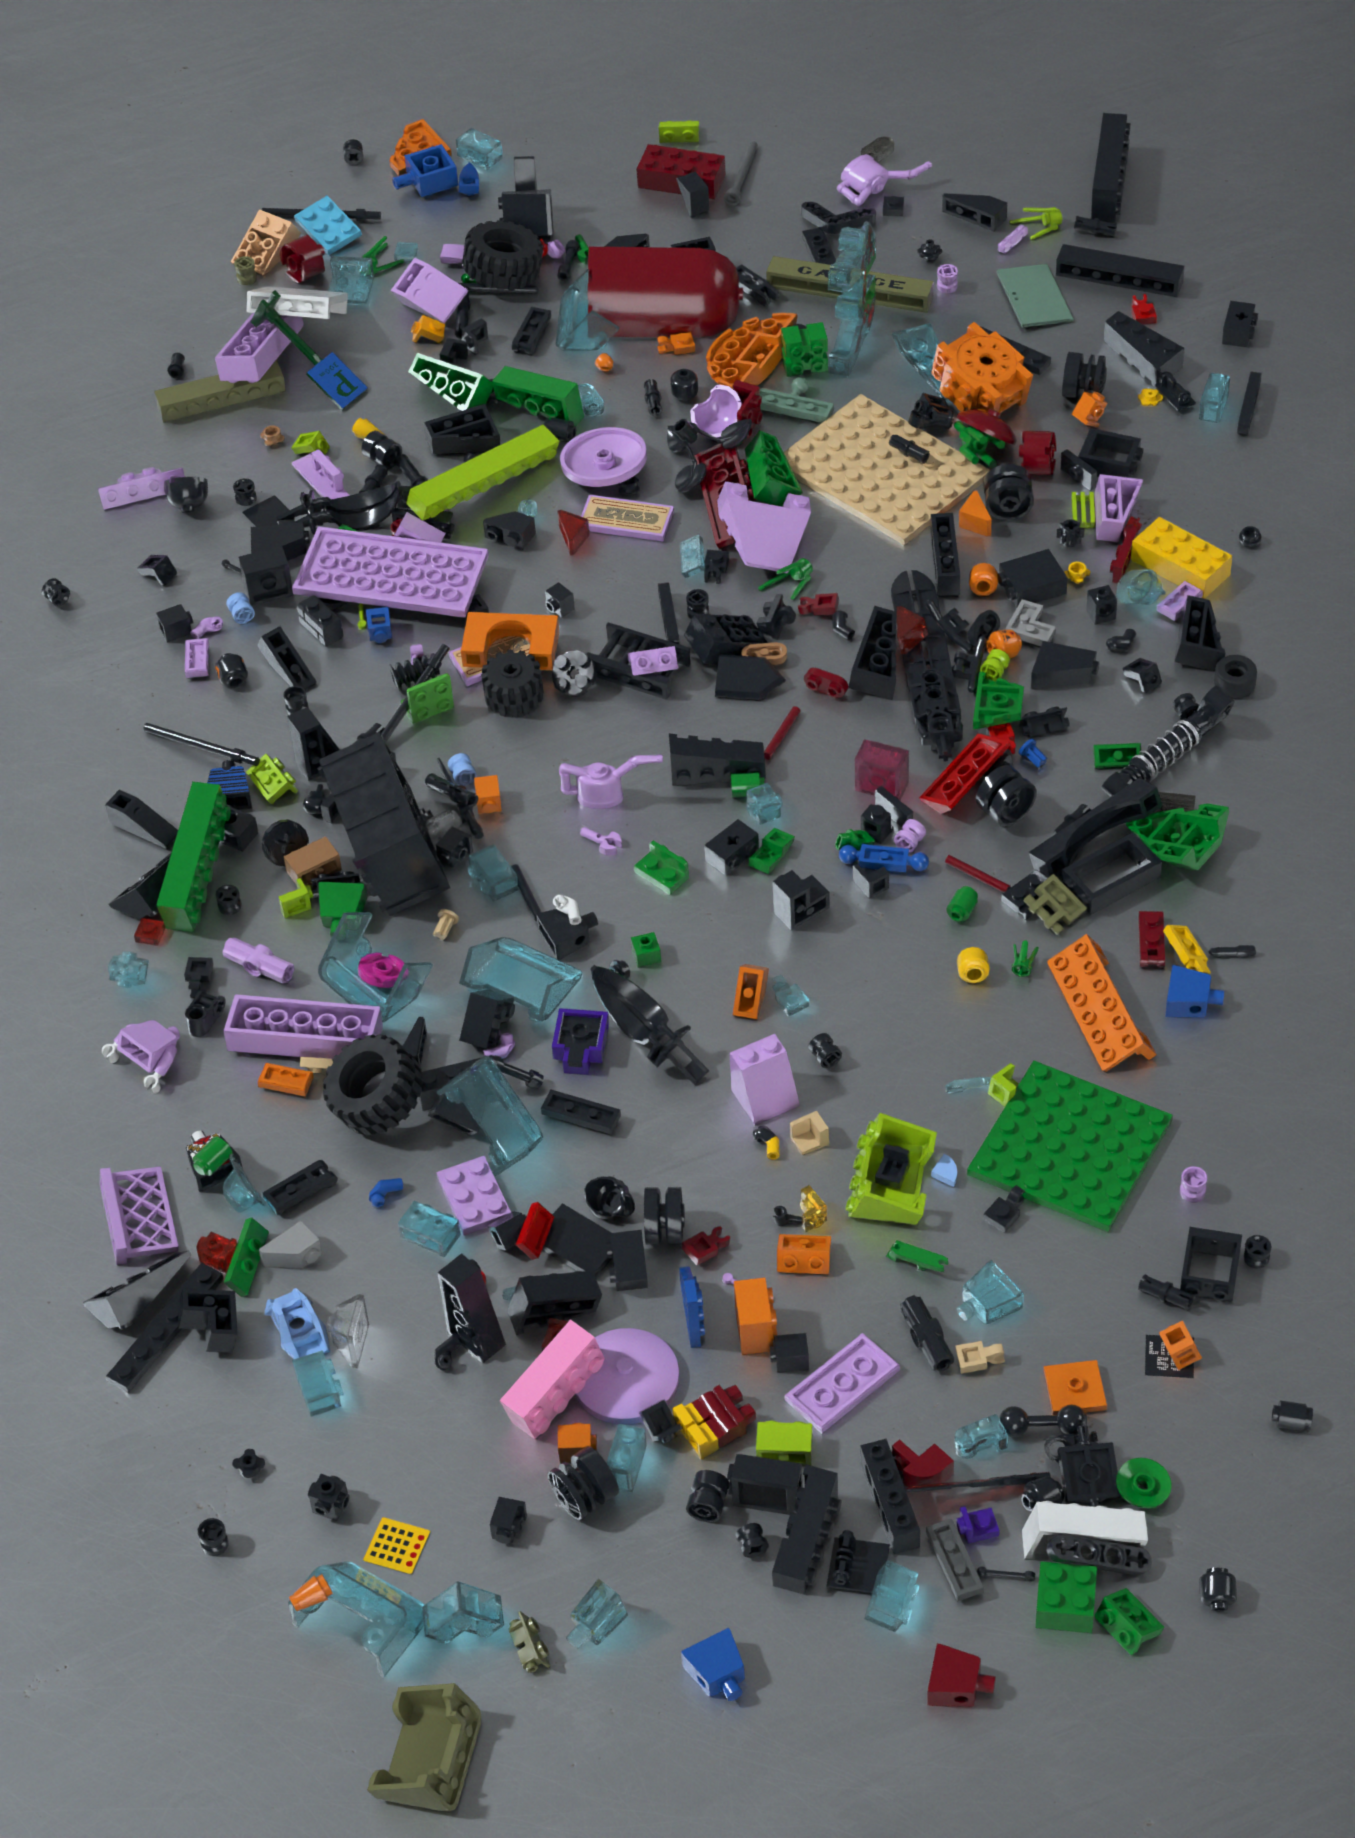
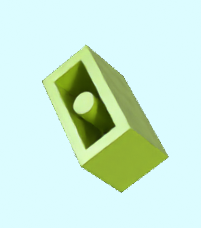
M772 1420L758 1422L756 1457L811 1466L812 1423L801 1421L781 1423Z

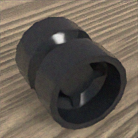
M372 431L365 437L361 451L364 456L390 469L396 465V457L402 454V447L379 431Z
M698 1471L691 1488L693 1493L689 1495L686 1505L687 1513L702 1522L718 1521L724 1506L723 1500H725L728 1492L729 1480L716 1471Z

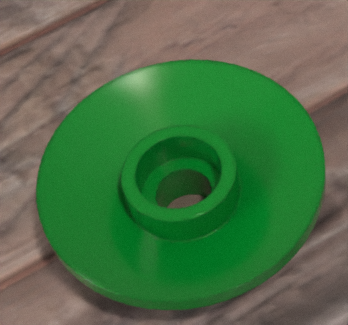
M1134 1458L1128 1460L1120 1467L1117 1473L1116 1484L1119 1493L1128 1503L1136 1507L1147 1509L1160 1506L1170 1495L1172 1487L1171 1478L1166 1469L1152 1459ZM1138 1485L1144 1486L1146 1490L1139 1488Z

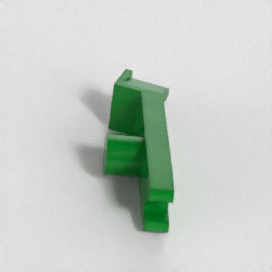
M896 1240L886 1255L887 1258L894 1262L899 1258L916 1264L919 1270H926L928 1268L944 1272V1266L941 1264H949L948 1258L943 1255Z

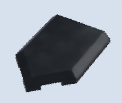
M720 654L715 697L762 700L775 687L783 684L786 679L765 657Z

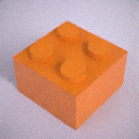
M765 1277L734 1281L735 1313L741 1354L770 1352L774 1336L777 1335L776 1311L773 1309L772 1287L767 1288Z

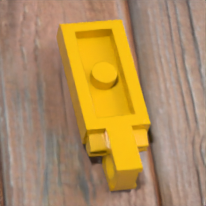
M1167 925L1163 932L1186 968L1210 974L1211 971L1206 963L1208 958L1189 928L1181 925Z

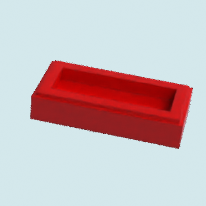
M539 1202L531 1204L516 1242V1246L532 1260L539 1258L554 1220V1216Z

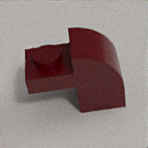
M900 1439L892 1445V1455L897 1469L901 1472L903 1471V1484L908 1488L917 1484L945 1483L954 1475V1460L935 1443L920 1456Z

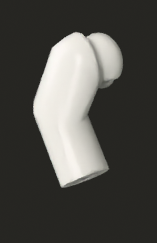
M563 895L555 896L553 905L557 910L568 914L570 924L578 925L581 923L578 903L574 899Z

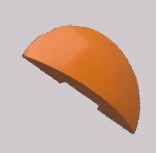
M773 313L772 318L759 320L758 317L743 321L742 327L734 331L730 328L712 343L707 352V371L710 377L719 385L729 386L731 389H733V384L736 380L758 386L772 373L782 358L781 328L795 325L798 315L796 313Z

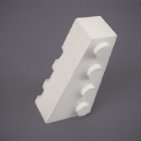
M1037 1502L1022 1529L1024 1560L1035 1559V1554H1047V1543L1050 1539L1060 1534L1143 1549L1148 1542L1145 1511H1134L1131 1508L1112 1509L1105 1506H1081L1076 1503ZM1060 1543L1056 1545V1548L1060 1549L1061 1553L1073 1550V1547L1070 1549L1062 1548ZM1081 1547L1082 1557L1092 1555L1089 1547ZM1108 1550L1106 1556H1117L1112 1550Z

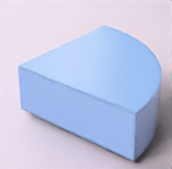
M943 1154L931 1171V1177L954 1187L957 1181L955 1162L948 1155Z

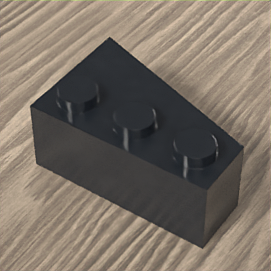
M1187 595L1181 613L1174 662L1215 671L1217 662L1225 657V649L1221 646V636L1215 626L1216 619L1210 600Z
M306 707L288 715L287 719L295 763L306 779L310 781L321 776L318 768L321 767L319 760L340 749L311 710Z
M593 1270L525 1276L519 1278L507 1312L517 1336L524 1333L523 1329L539 1324L540 1328L547 1327L548 1321L563 1317L564 1321L596 1312L602 1293Z

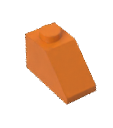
M749 964L740 966L733 1015L758 1019L766 993L769 968Z

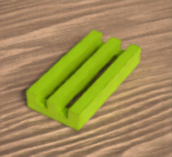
M1072 492V519L1077 521V501H1081L1082 522H1080V528H1095L1094 492H1089V495H1085V492H1080V495ZM1085 501H1089L1090 522H1086Z

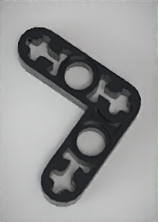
M804 202L801 204V216L829 234L846 232L876 222V210L873 208L865 207L835 215L816 202Z

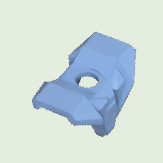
M295 1288L292 1292L274 1300L268 1299L265 1315L271 1316L280 1332L281 1348L298 1364H303L329 1353L330 1346L326 1326L314 1312L311 1306L313 1302ZM295 1318H301L305 1321L304 1325L299 1329H293L289 1326L290 1322Z

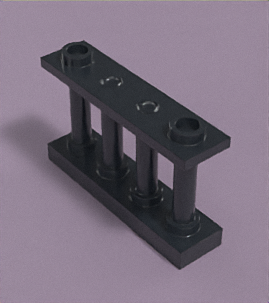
M608 622L606 624L607 644L599 655L589 652L586 654L597 666V678L667 700L671 695L669 677L674 670L662 671L660 675L656 673L633 675L631 666L628 665V653L675 646L677 664L689 667L691 664L690 648ZM617 644L628 647L619 662L608 659Z

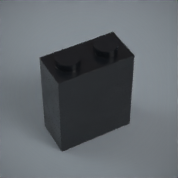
M1049 549L999 563L998 583L1005 588L1009 601H1013L1016 608L1022 599L1038 603L1067 594L1068 577Z

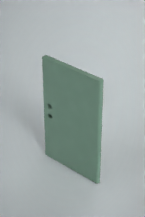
M1048 264L997 269L996 273L1022 328L1074 321Z

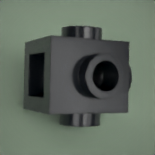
M320 1474L318 1480L311 1484L308 1491L312 1512L334 1521H338L350 1499L346 1482L337 1476Z

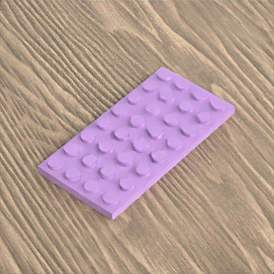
M318 526L292 590L293 594L315 595L318 598L465 618L489 553L488 549Z

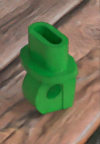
M848 829L845 833L838 834L835 847L837 850H840L845 845H851L856 850H861L862 844L874 845L875 840L866 831Z

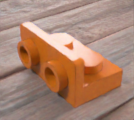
M779 1234L777 1271L784 1273L829 1274L831 1236Z

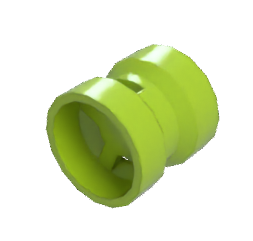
M999 649L991 650L980 671L986 673V678L997 681L998 678L1002 677L1004 670L1010 664L1008 654Z

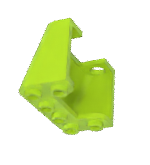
M879 1113L874 1121H870L866 1134H861L857 1143V1148L860 1149V1152L853 1164L856 1174L852 1177L849 1189L852 1190V1196L848 1198L845 1210L849 1211L848 1216L916 1225L923 1216L927 1195L924 1193L920 1194L924 1166L934 1153L937 1132L883 1113ZM886 1144L899 1146L910 1152V1167L900 1189L875 1183V1175L884 1158L883 1149Z

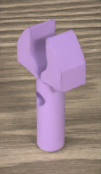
M583 827L580 831L581 836L599 843L600 853L604 855L617 854V848L610 844L622 848L621 838L616 832L612 831L609 835L604 836L586 827Z

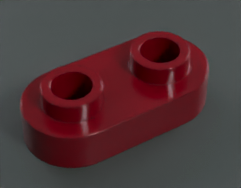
M810 668L804 675V682L809 689L834 698H842L849 689V685L843 677L819 668Z

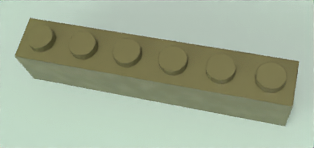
M276 360L263 377L254 383L248 381H238L235 383L220 381L218 374L156 390L154 393L157 407L164 423L285 392L286 389L283 373Z

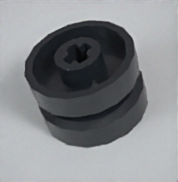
M1002 464L991 469L983 479L986 509L996 519L1004 521L1016 520L1025 516L1034 505L1032 480L1028 470L1022 466Z
M1005 765L992 771L983 780L976 794V804L986 814H990L992 819L1000 826L1008 827L1019 822L1029 812L1037 797V789L1030 781L1023 778L1015 768Z
M645 1187L644 1233L646 1245L660 1244L662 1228H666V1240L669 1245L682 1244L683 1228H685V1205L682 1199V1187H668L665 1192V1203H662L661 1191L658 1187Z

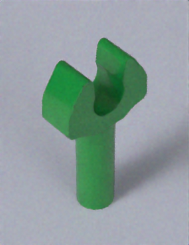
M578 234L575 236V241L579 243L580 251L577 252L578 260L583 264H587L586 257L588 256L589 247L583 236Z

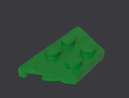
M979 672L973 729L1020 721L1024 686L1010 683L1002 678L994 681L986 678L985 672Z

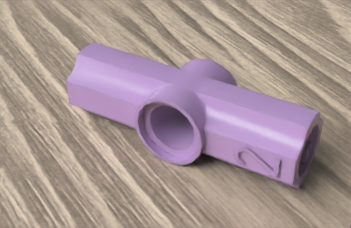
M235 937L233 939L229 938L225 942L222 951L223 957L243 965L244 969L255 977H259L262 974L283 984L291 980L295 970L294 964L274 956L268 947L261 944L254 947Z

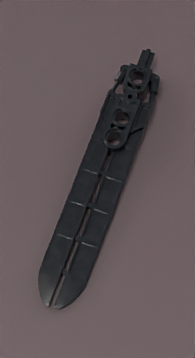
M911 570L915 590H911L908 573L904 571L897 576L892 584L891 598L894 611H896V624L915 725L918 726L917 732L921 739V744L924 746L930 745L931 750L937 749L939 759H943L946 762L948 758L953 756L951 748L954 747V742L963 740V724L961 723V708L945 633L934 621L925 606L926 600L932 599L940 611L937 593L933 582L925 574L917 570ZM914 596H916L919 609L918 613L915 612L913 602ZM917 619H921L924 635H920ZM925 641L928 658H924L921 642ZM952 719H955V720H956V723L954 724V729H953ZM926 722V725L928 726V732L926 727L922 726V723Z

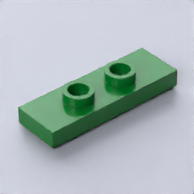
M252 1217L245 1220L224 1280V1284L241 1297L248 1295L260 1260L259 1249L265 1245L269 1231Z

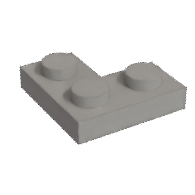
M1023 599L1005 628L1013 630L1020 636L1022 641L1039 646L1042 645L1043 641L1051 642L1056 633L1055 626L1038 621L1043 612V605Z

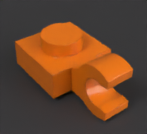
M691 332L670 335V339L666 336L657 338L659 345H662L657 346L659 354L674 351L675 355L695 352V343Z

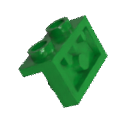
M653 840L649 843L650 852L634 865V872L671 895L689 879L688 862L683 857L669 851L666 846L660 845Z
M1127 1588L1105 1596L1094 1615L1098 1622L1130 1655L1138 1651L1141 1643L1161 1635L1164 1626Z

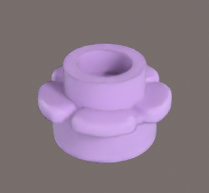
M558 240L548 242L547 247L550 257L561 259L566 252L563 244Z

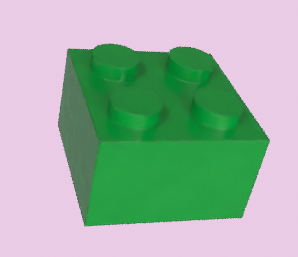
M1040 1561L1035 1628L1092 1633L1097 1567Z

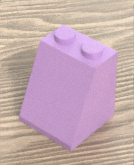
M775 1034L730 1052L731 1090L754 1125L800 1106L787 1051Z

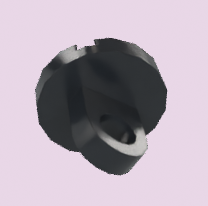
M289 819L279 820L271 824L265 831L262 838V850L265 857L271 863L286 867L284 856L307 846V843L309 844V837L306 830L299 823Z

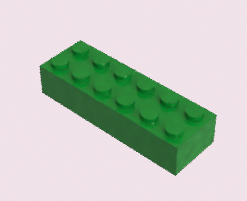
M192 781L156 905L166 929L194 932L196 924L200 923V909L202 903H205L207 899L206 888L208 882L212 881V867L214 861L218 860L219 842L224 839L225 821L229 820L231 813L230 807L226 803V795L223 794L221 786L218 784Z

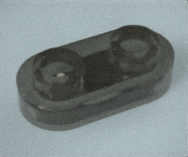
M886 136L879 137L862 148L861 155H870L875 161L880 162L894 152V140Z

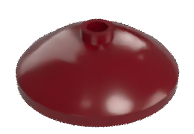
M990 408L988 412L973 409L962 411L957 415L959 420L1012 445H1015L1017 442L1011 427L999 418L1001 414Z

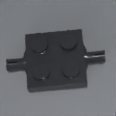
M1088 1426L1076 1427L1079 1443L1057 1449L1065 1503L1089 1504L1090 1507L1101 1506L1100 1503L1105 1500L1120 1499L1122 1496L1116 1484L1118 1470L1113 1442L1096 1443L1090 1441Z

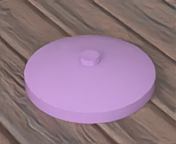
M617 427L598 428L584 432L570 440L560 455L564 475L577 484L591 487L610 486L626 481L636 475L644 467L647 460L646 444L641 436L631 430Z
M633 1328L614 1329L595 1337L605 1360L600 1370L593 1373L587 1379L584 1388L579 1393H575L578 1402L589 1414L612 1424H636L643 1422L639 1414L643 1409L664 1399L667 1405L671 1403L679 1386V1367L674 1352L665 1341L650 1332Z

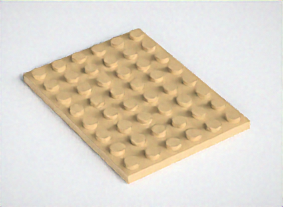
M862 394L858 395L784 451L788 463L799 482L902 545L907 544L931 525V514L946 513L983 483L986 474L990 471V469L979 463L972 464L956 449L922 429L911 426L905 419ZM892 435H899L908 441H915L916 445L930 451L929 459L922 464L910 456H904L903 452L889 445L890 437Z

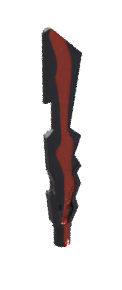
M1034 1472L1024 1475L970 1480L967 1482L917 1484L906 1488L905 1491H930L967 1486L974 1488L1020 1485L1042 1477L1051 1476L1049 1472Z

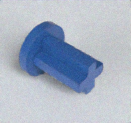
M1030 739L1021 746L1018 753L1022 757L1026 755L1037 768H1040L1041 765L1047 762L1048 758L1036 747L1037 742L1034 739Z

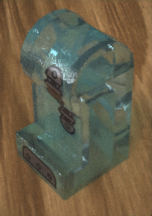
M997 1414L961 1427L954 1436L955 1453L964 1459L972 1458L978 1451L995 1446L997 1452L1008 1448V1435Z

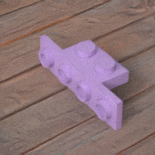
M319 449L292 462V466L321 497L336 499L350 496L343 488L342 479H344V475L339 467L336 468L329 456H325Z
M155 467L143 469V473L134 475L133 472L121 475V478L117 479V484L98 488L103 510L165 495L164 481L169 479L170 484L175 482L174 478L185 477L183 468L161 472L159 469L155 470Z

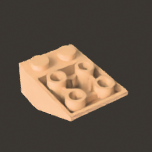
M259 210L231 263L234 264L235 260L239 257H251L254 259V270L256 273L265 276L281 261L280 248L286 243L299 238L301 232L292 222Z

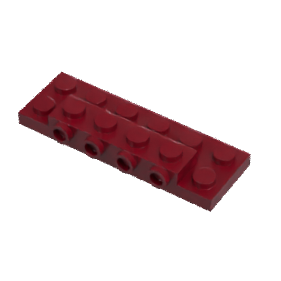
M723 443L694 455L697 464L704 463L707 468L706 475L700 484L715 543L719 550L736 543L734 537L729 536L727 532L728 526L725 521H721L718 512L717 500L725 482L746 485L748 501L754 502L757 500L754 499L753 489L749 488L752 484L749 474L745 473L749 471L745 459L741 460L739 458L737 447L725 449Z

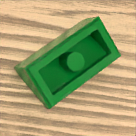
M1141 743L1094 745L1093 758L1095 768H1120L1128 766L1129 761L1135 755H1139Z

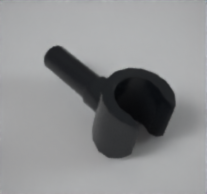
M776 1206L774 1208L777 1216H773V1219L777 1226H785L788 1222L805 1224L810 1222L808 1217L788 1214L783 1206Z

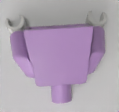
M155 1020L139 1024H128L125 1028L120 1029V1033L114 1039L115 1042L113 1044H106L102 1047V1054L110 1063H115L119 1059V1053L117 1052L119 1050L147 1072L151 1073L154 1071L153 1075L145 1077L144 1086L147 1090L151 1084H154L152 1092L156 1094L161 1089L158 1080L161 1076H165L176 1056V1043L180 1038V1033L176 1027L171 1026L166 1029Z

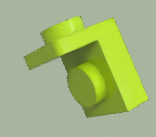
M320 431L300 434L291 449L295 454H308L319 449L326 455L330 445Z
M301 878L296 879L297 890L278 896L284 918L312 909L310 899L313 898L312 891L308 884L304 885Z

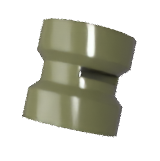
M248 256L237 258L234 262L237 282L241 285L253 284L257 280L256 271L254 270V259Z

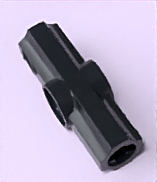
M915 1295L907 1297L900 1304V1310L910 1327V1334L916 1348L922 1349L933 1370L941 1372L948 1369L954 1363V1356L944 1340L943 1330L937 1318L931 1317L921 1297H916Z

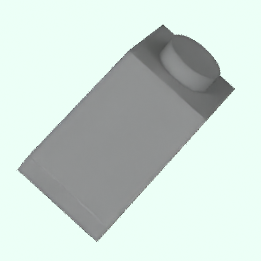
M302 1221L259 1249L262 1264L264 1267L302 1269L308 1264L314 1263L322 1255L319 1239Z

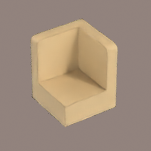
M815 1111L790 1122V1138L799 1152L805 1155L829 1144V1128L819 1113Z

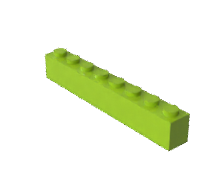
M542 424L411 488L406 504L422 521L430 517H436L440 512L452 509L456 504L464 500L468 501L474 495L481 492L484 493L489 488L497 484L500 485L507 479L518 476L529 468H535L545 460H551L557 454L559 440Z

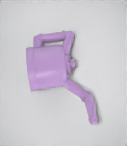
M867 154L861 155L845 167L841 174L842 182L837 186V190L848 198L852 204L861 206L869 195L882 191L888 179L910 180L925 170L930 169L932 164L928 161L913 170L888 171L875 161L872 156ZM851 187L852 189H854V190H855L857 193H859L860 195H856L855 193H853V192H852L850 189H848V188Z
M663 755L631 756L627 762L617 769L600 762L584 766L583 768L563 763L559 769L561 791L564 795H576L578 803L591 809H606L617 806L624 798L621 777L641 764L662 763ZM570 774L576 775V786L571 785Z

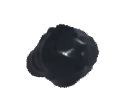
M597 1177L590 1180L584 1188L585 1201L593 1215L598 1218L629 1217L635 1210V1202L629 1193L628 1186L615 1177Z

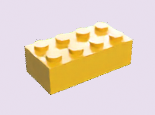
M1158 517L1132 541L1131 560L1178 586L1184 581L1203 590V596L1201 597L1203 599L1231 575L1232 555L1161 517Z

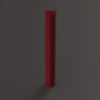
M792 707L764 751L765 759H771L800 714L801 710L798 707Z
M948 855L945 860V864L1003 893L1011 888L1010 885L951 855Z

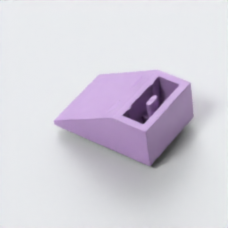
M416 258L412 260L391 289L392 293L403 305L444 324L468 292L466 288L445 274Z

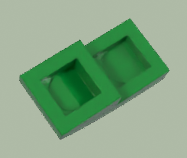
M773 828L762 839L761 847L749 858L748 866L770 874L791 847L795 836Z

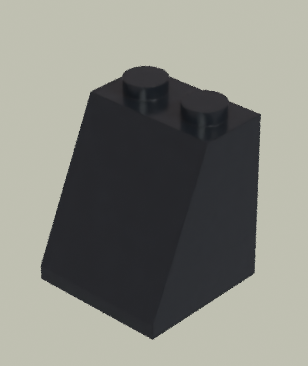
M551 189L502 192V197H498L499 210H503V218H499V220L523 225L525 229L532 230L536 235L553 234Z

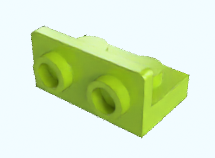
M699 121L659 122V143L699 142Z
M265 754L260 758L258 766H251L246 771L247 775L271 804L288 789L295 794L299 791L294 785L296 782L295 778L288 771L284 772L285 765L277 757L272 759L268 754Z

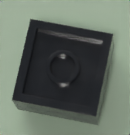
M282 546L239 556L244 588L249 603L252 606L294 595L289 565Z

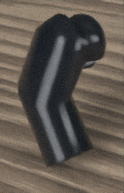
M838 610L832 616V629L847 640H851L855 631L846 626L847 613Z
M1127 629L1123 636H1114L1107 639L1106 648L1110 651L1128 650L1136 637L1135 630Z
M455 1335L449 1337L434 1351V1362L440 1370H447L451 1367V1353L461 1346L460 1340Z

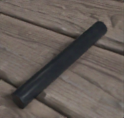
M514 864L510 867V871L534 920L537 921L536 914L541 913V910L519 865Z

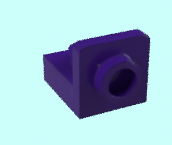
M965 1506L960 1507L959 1518H956V1525L959 1534H964L967 1544L999 1537L1000 1530L992 1508L968 1513Z

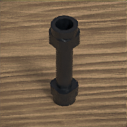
M570 240L566 244V256L563 265L559 266L557 274L558 279L561 281H567L571 276V264L574 256H577L579 251V243L575 240Z
M489 1055L485 1061V1069L495 1074L502 1072L523 1080L528 1087L539 1089L543 1083L544 1076L539 1074V1072L532 1069L527 1072L504 1063L503 1058L497 1055Z

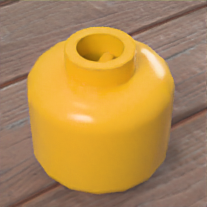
M969 947L959 953L957 969L960 978L967 983L973 984L987 978L990 966L988 956L984 950L978 947Z

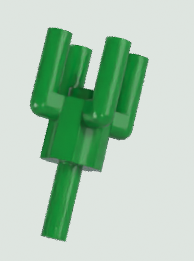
M956 421L954 428L960 433L959 437L963 444L959 449L960 453L972 464H977L980 458L990 468L996 467L997 462L987 454L985 449L989 441L999 449L1004 448L1005 442L989 434L982 433L970 425L966 427L960 421Z

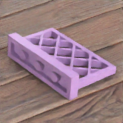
M161 1166L111 1173L110 1167L100 1169V1189L116 1265L127 1264V1258L178 1251L179 1246ZM157 1176V1181L151 1186L143 1182L144 1178ZM128 1180L132 1184L126 1190L119 1186L117 1181ZM137 1186L147 1191L142 1198L132 1193ZM152 1194L162 1199L157 1206L147 1201ZM126 1198L136 1202L132 1209L122 1205ZM141 1206L152 1211L146 1218L136 1213ZM157 1214L166 1219L162 1226L151 1221ZM130 1218L141 1223L136 1229L126 1225ZM146 1226L156 1231L151 1238L140 1233ZM162 1234L169 1238L171 1243L161 1245L156 1240ZM137 1238L143 1241L145 1245L140 1248L131 1249L130 1243Z

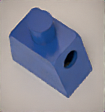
M1172 965L1165 1017H1205L1208 1004L1223 1005L1225 991L1210 989L1211 976L1209 974Z
M729 1628L681 1651L682 1666L708 1696H714L723 1691L728 1701H734L742 1695L743 1691L738 1683L745 1679L744 1665Z

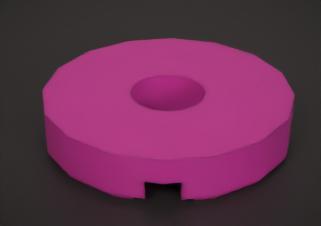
M377 952L367 954L361 958L358 965L359 977L372 986L382 988L396 987L406 979V964L394 955L389 954L386 957L382 956V953Z

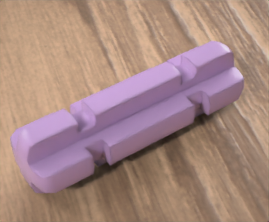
M1022 224L998 244V251L1006 254L1028 234L1027 226L1025 227Z

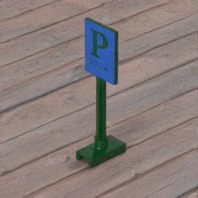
M274 290L267 302L264 299L260 302L251 323L256 328L266 320L274 324L315 365L306 375L343 410L364 393L368 387L333 352L324 359H321L275 310L281 295Z

